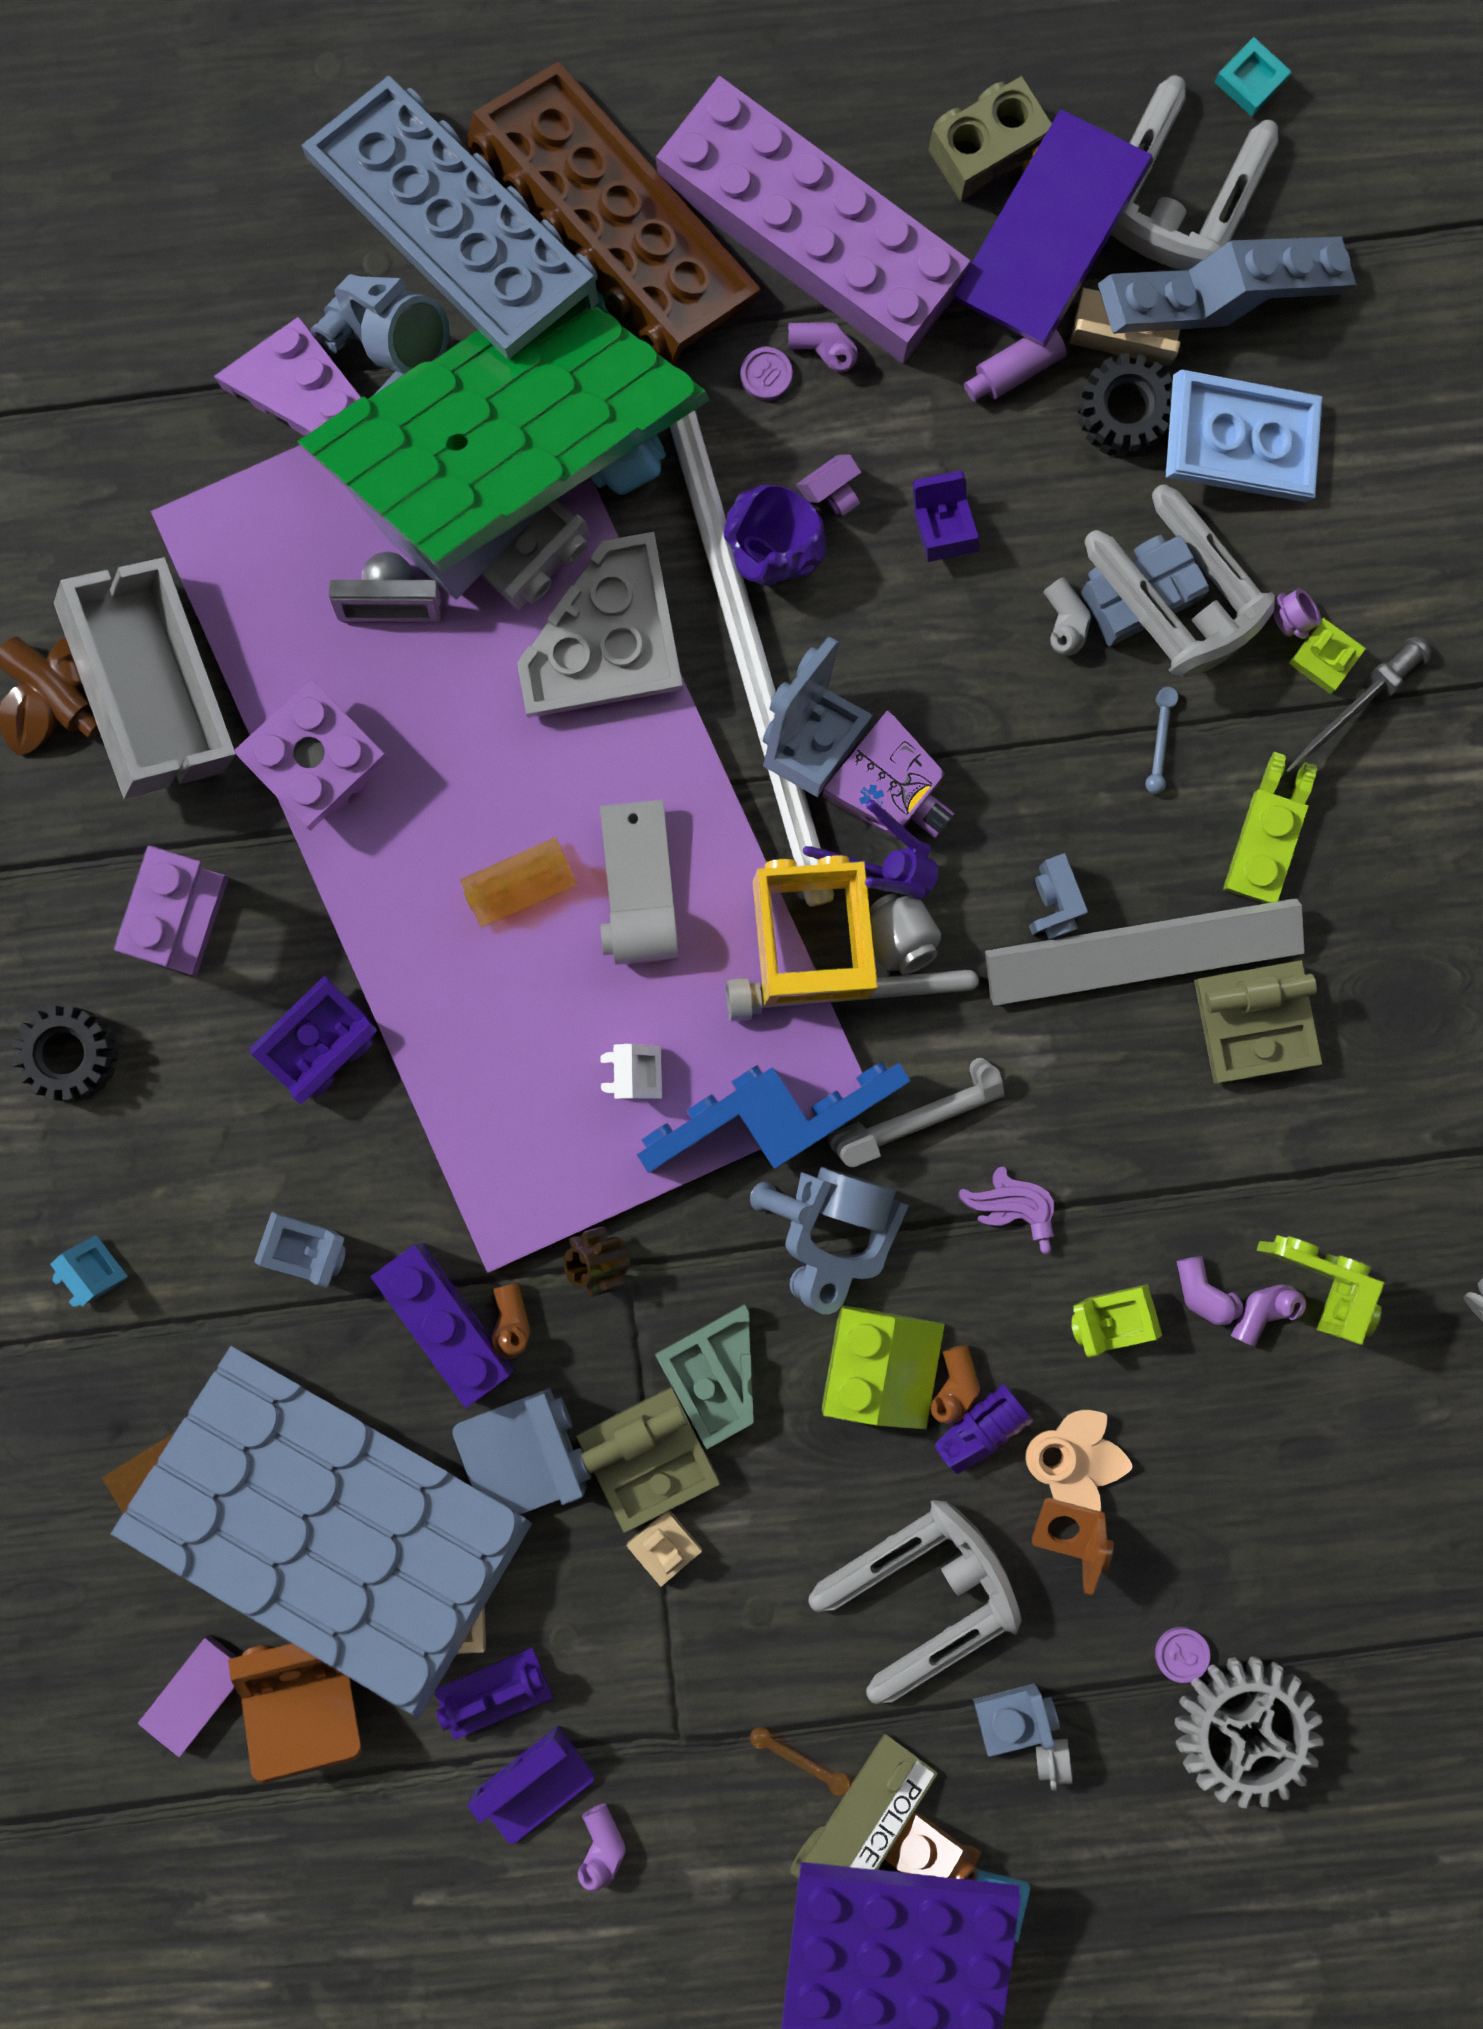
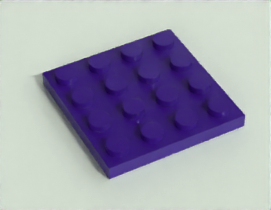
M800 1862L781 2029H1002L1021 1900L1019 1885Z

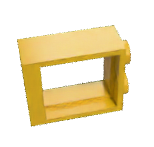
M828 856L817 861L818 865L797 866L796 860L778 859L765 863V868L757 869L752 883L764 1006L869 999L875 992L877 980L868 892L865 885L866 873L864 862L850 863L847 856ZM845 888L853 968L778 973L771 893Z

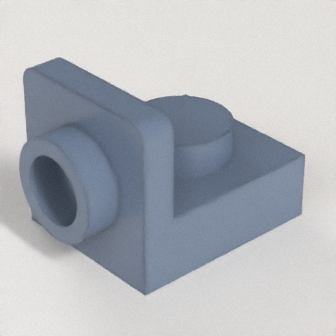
M1065 853L1047 859L1039 866L1041 875L1035 877L1039 894L1045 906L1053 905L1056 913L1036 920L1029 925L1032 936L1045 931L1048 940L1070 933L1078 929L1075 920L1088 913Z
M1035 1683L973 1699L988 1757L1041 1744L1043 1750L1055 1748L1051 1731L1059 1730L1060 1726L1054 1703L1051 1697L1042 1699Z

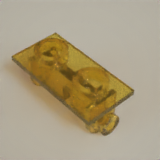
M557 837L460 879L466 901L471 911H474L481 928L578 885Z

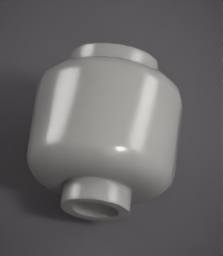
M893 893L880 898L870 907L873 951L879 963L886 970L900 971L901 974L908 975L921 970L936 958L938 954L936 948L940 943L941 932L921 900L911 896L899 898L897 894Z

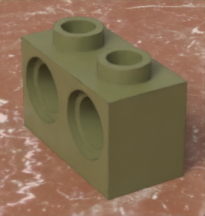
M1020 76L1007 85L1004 82H998L990 86L980 95L978 102L961 111L960 108H954L942 115L932 129L929 152L961 202L1023 165L1024 161L1031 160L1033 157L1032 150L1039 147L1052 123L1023 77ZM1005 116L1014 117L1021 123V126L1008 128L1002 125L998 119ZM968 142L974 145L978 151L973 154H963L954 145Z

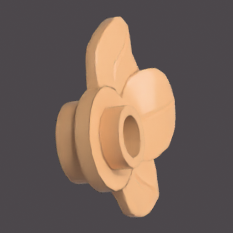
M1094 1410L1075 1411L1067 1415L1056 1430L1041 1432L1030 1441L1026 1450L1027 1467L1036 1479L1049 1484L1053 1499L1101 1512V1501L1097 1486H1104L1114 1482L1131 1471L1132 1463L1126 1454L1112 1442L1102 1439L1107 1426V1415L1105 1413ZM1050 1447H1056L1061 1452V1459L1054 1466H1047L1043 1462V1453Z

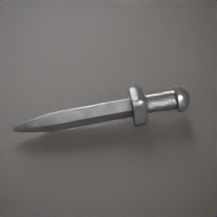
M1420 637L1406 639L1403 642L1404 649L1389 663L1380 664L1365 678V682L1370 688L1313 739L1287 771H1290L1323 746L1376 695L1383 700L1388 699L1402 685L1403 677L1417 664L1425 665L1429 661L1431 656L1429 643Z

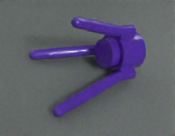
M875 800L867 801L866 807L908 848L891 852L885 859L883 867L849 857V862H864L865 873L877 877L866 878L865 885L868 888L906 894L918 900L923 899L933 890L938 879V866L934 860L928 857L931 850L930 845L917 840ZM805 846L803 848L804 855L818 860L828 856H845L812 846Z

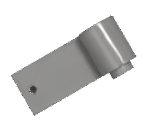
M663 800L600 806L611 911L610 923L600 924L603 955H614L615 965L679 959Z

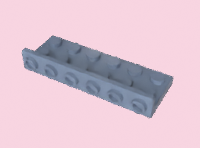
M389 75L302 144L306 158L508 360L580 300L589 309H592L599 303L595 284L598 276L590 262L579 253L573 256L563 246L559 233L548 221L542 220L539 223L529 213L525 200L517 190L511 186L505 189L495 179L494 172L481 155L475 153L471 156L462 147L458 135L446 121L441 120L437 123L428 114V109L421 97L412 88L404 90Z

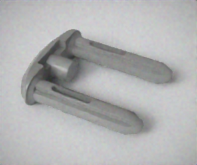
M1174 75L1157 87L1130 141V144L1138 148L1144 143L1149 145L1147 152L1152 154L1153 163L1111 235L1127 247L1151 260L1172 268L1190 270L1231 240L1278 145V126L1271 120H1264L1249 132L1199 234L1191 231L1190 235L1187 236L1178 231L1186 215V209L1180 202L1172 198H1160L1151 216L1147 217L1138 212L1140 206L1134 202L1148 174L1152 170V166L1186 97L1185 81L1180 76ZM1234 188L1241 189L1242 195L1227 223L1220 222L1219 216Z
M1162 484L1156 487L1152 493L1156 512L1175 536L1180 535L1183 537L1193 558L1237 611L1236 619L1233 620L1220 603L1215 600L1191 620L1206 638L1205 641H1196L1113 537L1095 530L1086 536L1085 545L1089 559L1138 618L1141 625L1147 629L1171 659V668L1168 671L1172 675L1192 677L1224 662L1255 636L1275 610V595L1272 591L1270 593H1261L1185 497L1176 489Z
M932 1500L929 1513L894 1535L887 1537L886 1540L818 1582L809 1595V1605L814 1611H834L947 1539L953 1540L963 1554L941 1568L956 1595H962L979 1583L983 1585L988 1593L989 1602L953 1626L947 1627L942 1633L875 1674L866 1689L868 1699L874 1704L894 1702L1001 1633L1008 1631L1015 1635L1019 1630L1022 1621L1019 1607L1008 1576L995 1551L981 1532L955 1506L947 1501ZM914 1537L920 1538V1541L877 1568L872 1566L873 1563ZM971 1630H978L975 1634L971 1635L970 1637L960 1642L956 1646L952 1647L951 1649L941 1654L937 1658H930L933 1654L948 1646L949 1644L959 1639L963 1635L967 1634Z

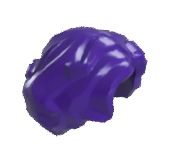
M776 485L757 486L752 490H746L739 494L735 504L727 513L724 538L733 550L738 572L747 580L754 581L763 586H771L788 578L808 577L816 571L823 561V556L827 551L823 520L813 505L794 490Z

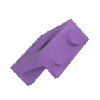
M148 846L114 950L197 977L229 877L201 868L203 863Z

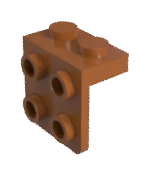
M293 1643L276 1648L269 1645L256 1646L246 1650L240 1657L228 1659L230 1680L242 1700L251 1773L256 1782L260 1784L274 1782L351 1762L361 1755L362 1747L350 1677Z

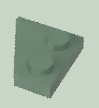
M745 1304L655 1353L706 1449L754 1423L749 1311Z

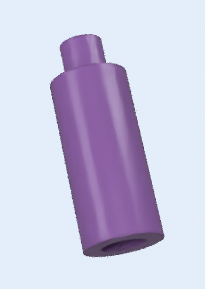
M1055 330L1045 348L1024 337L977 365L976 371L978 375L964 383L965 390L972 401H976L986 394L996 399L1067 356L1065 344L1057 330Z

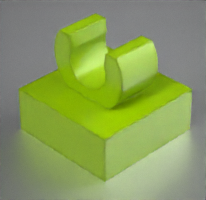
M1323 618L1288 664L1331 694L1337 689L1366 648Z

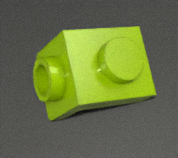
M1148 1284L1089 1297L1073 1307V1334L1077 1343L1080 1346H1084L1088 1358L1099 1356L1107 1350L1157 1340L1162 1336Z

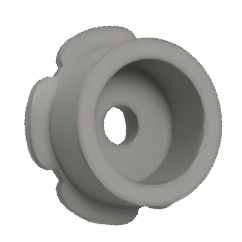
M1067 1739L1053 1740L1055 1748L1043 1750L1042 1746L1036 1747L1039 1780H1050L1053 1791H1057L1056 1785L1072 1784Z

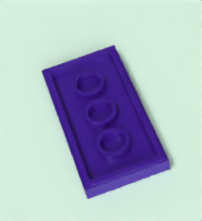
M1060 109L954 293L955 301L1045 348L1153 163L1152 154Z

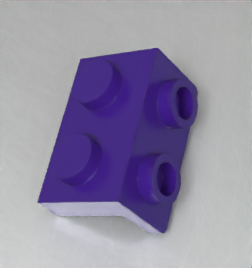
M324 976L249 1048V1051L258 1062L289 1089L292 1098L299 1104H302L310 1096L317 1098L322 1095L335 1079L334 1073L348 1059L355 1061L369 1049L373 1042L372 1036L375 1034L376 1028L370 1018L327 976Z

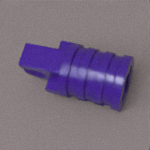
M1003 1383L998 1387V1390L990 1393L984 1401L979 1402L974 1406V1409L963 1415V1419L956 1422L934 1446L945 1463L956 1474H959L998 1450L997 1448L1005 1445L1010 1441L1011 1437L1019 1434L1025 1426H1029L1034 1421Z

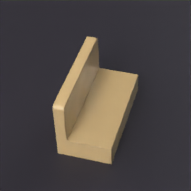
M1083 288L1069 344L1117 355L1129 353V357L1134 359L1137 358L1138 354L1147 356V362L1154 363L1157 361L1161 365L1170 366L1179 352L1180 342L1178 341L1180 329L1113 334L1100 291Z

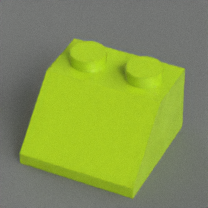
M842 1305L839 1308L823 1397V1416L877 1426L926 1429L945 1324Z

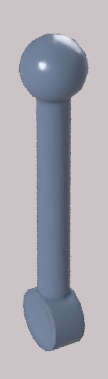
M1171 687L1162 688L1156 696V703L1160 707L1152 775L1145 782L1146 789L1152 794L1162 793L1166 787V781L1162 776L1169 719L1171 708L1178 701V693Z

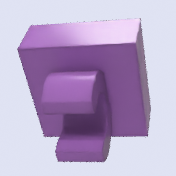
M850 454L837 455L797 483L796 486L803 497L809 502L819 503L825 499L835 515L841 513L844 516L860 504L856 494L847 482L860 474L861 471Z

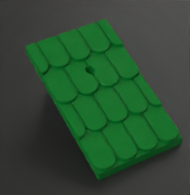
M580 300L509 360L477 330L432 362L418 364L368 400L362 396L297 442L311 457L340 481L397 549L430 578L436 580L438 585L457 600L550 502L701 407L710 399L706 391L692 381L684 371L670 364L656 353L648 343L638 339L620 325L613 316L605 313L597 306L589 309Z

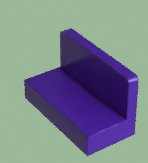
M557 1725L474 1790L467 1807L479 1823L489 1817L507 1842L514 1844L590 1785L595 1775Z

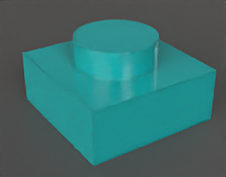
M1253 37L1218 73L1215 83L1252 117L1286 83L1292 71Z

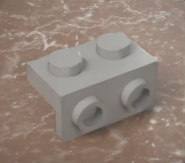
M556 499L553 500L480 576L518 611L527 602L530 604L536 603L549 590L552 584L550 579L552 575L564 563L567 566L575 563L587 549V539L590 537V532L586 521L578 514L572 515Z

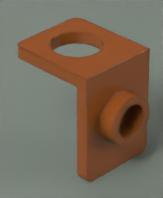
M1046 1498L1044 1500L1032 1535V1544L1036 1547L1082 1559L1083 1590L1085 1594L1093 1595L1100 1573L1107 1572L1113 1554L1114 1543L1108 1540L1106 1536L1105 1513L1053 1498ZM1067 1516L1073 1518L1079 1524L1080 1529L1070 1539H1058L1048 1530L1050 1522L1057 1517Z

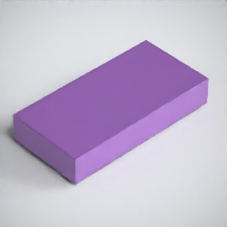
M208 1634L138 1722V1725L180 1757L235 1688L230 1680L228 1659L236 1658L237 1656Z

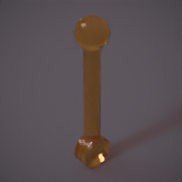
M758 1727L751 1732L750 1742L755 1748L763 1749L766 1747L828 1783V1788L833 1795L842 1796L848 1791L850 1787L849 1780L843 1772L830 1773L772 1739L769 1731L765 1728Z

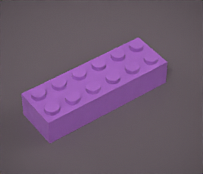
M718 76L656 156L657 173L683 202L902 364L905 363L954 299L953 295L969 269L971 260L721 76Z

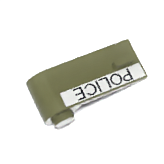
M884 1734L825 1827L817 1828L804 1843L791 1866L790 1873L798 1879L800 1862L878 1870L938 1773L888 1735Z

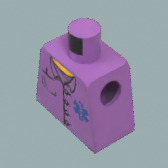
M886 711L825 786L822 796L832 804L893 837L896 836L866 807L867 801L875 800L903 827L910 820H913L934 838H936L955 814L931 795L945 775L944 772L889 711Z

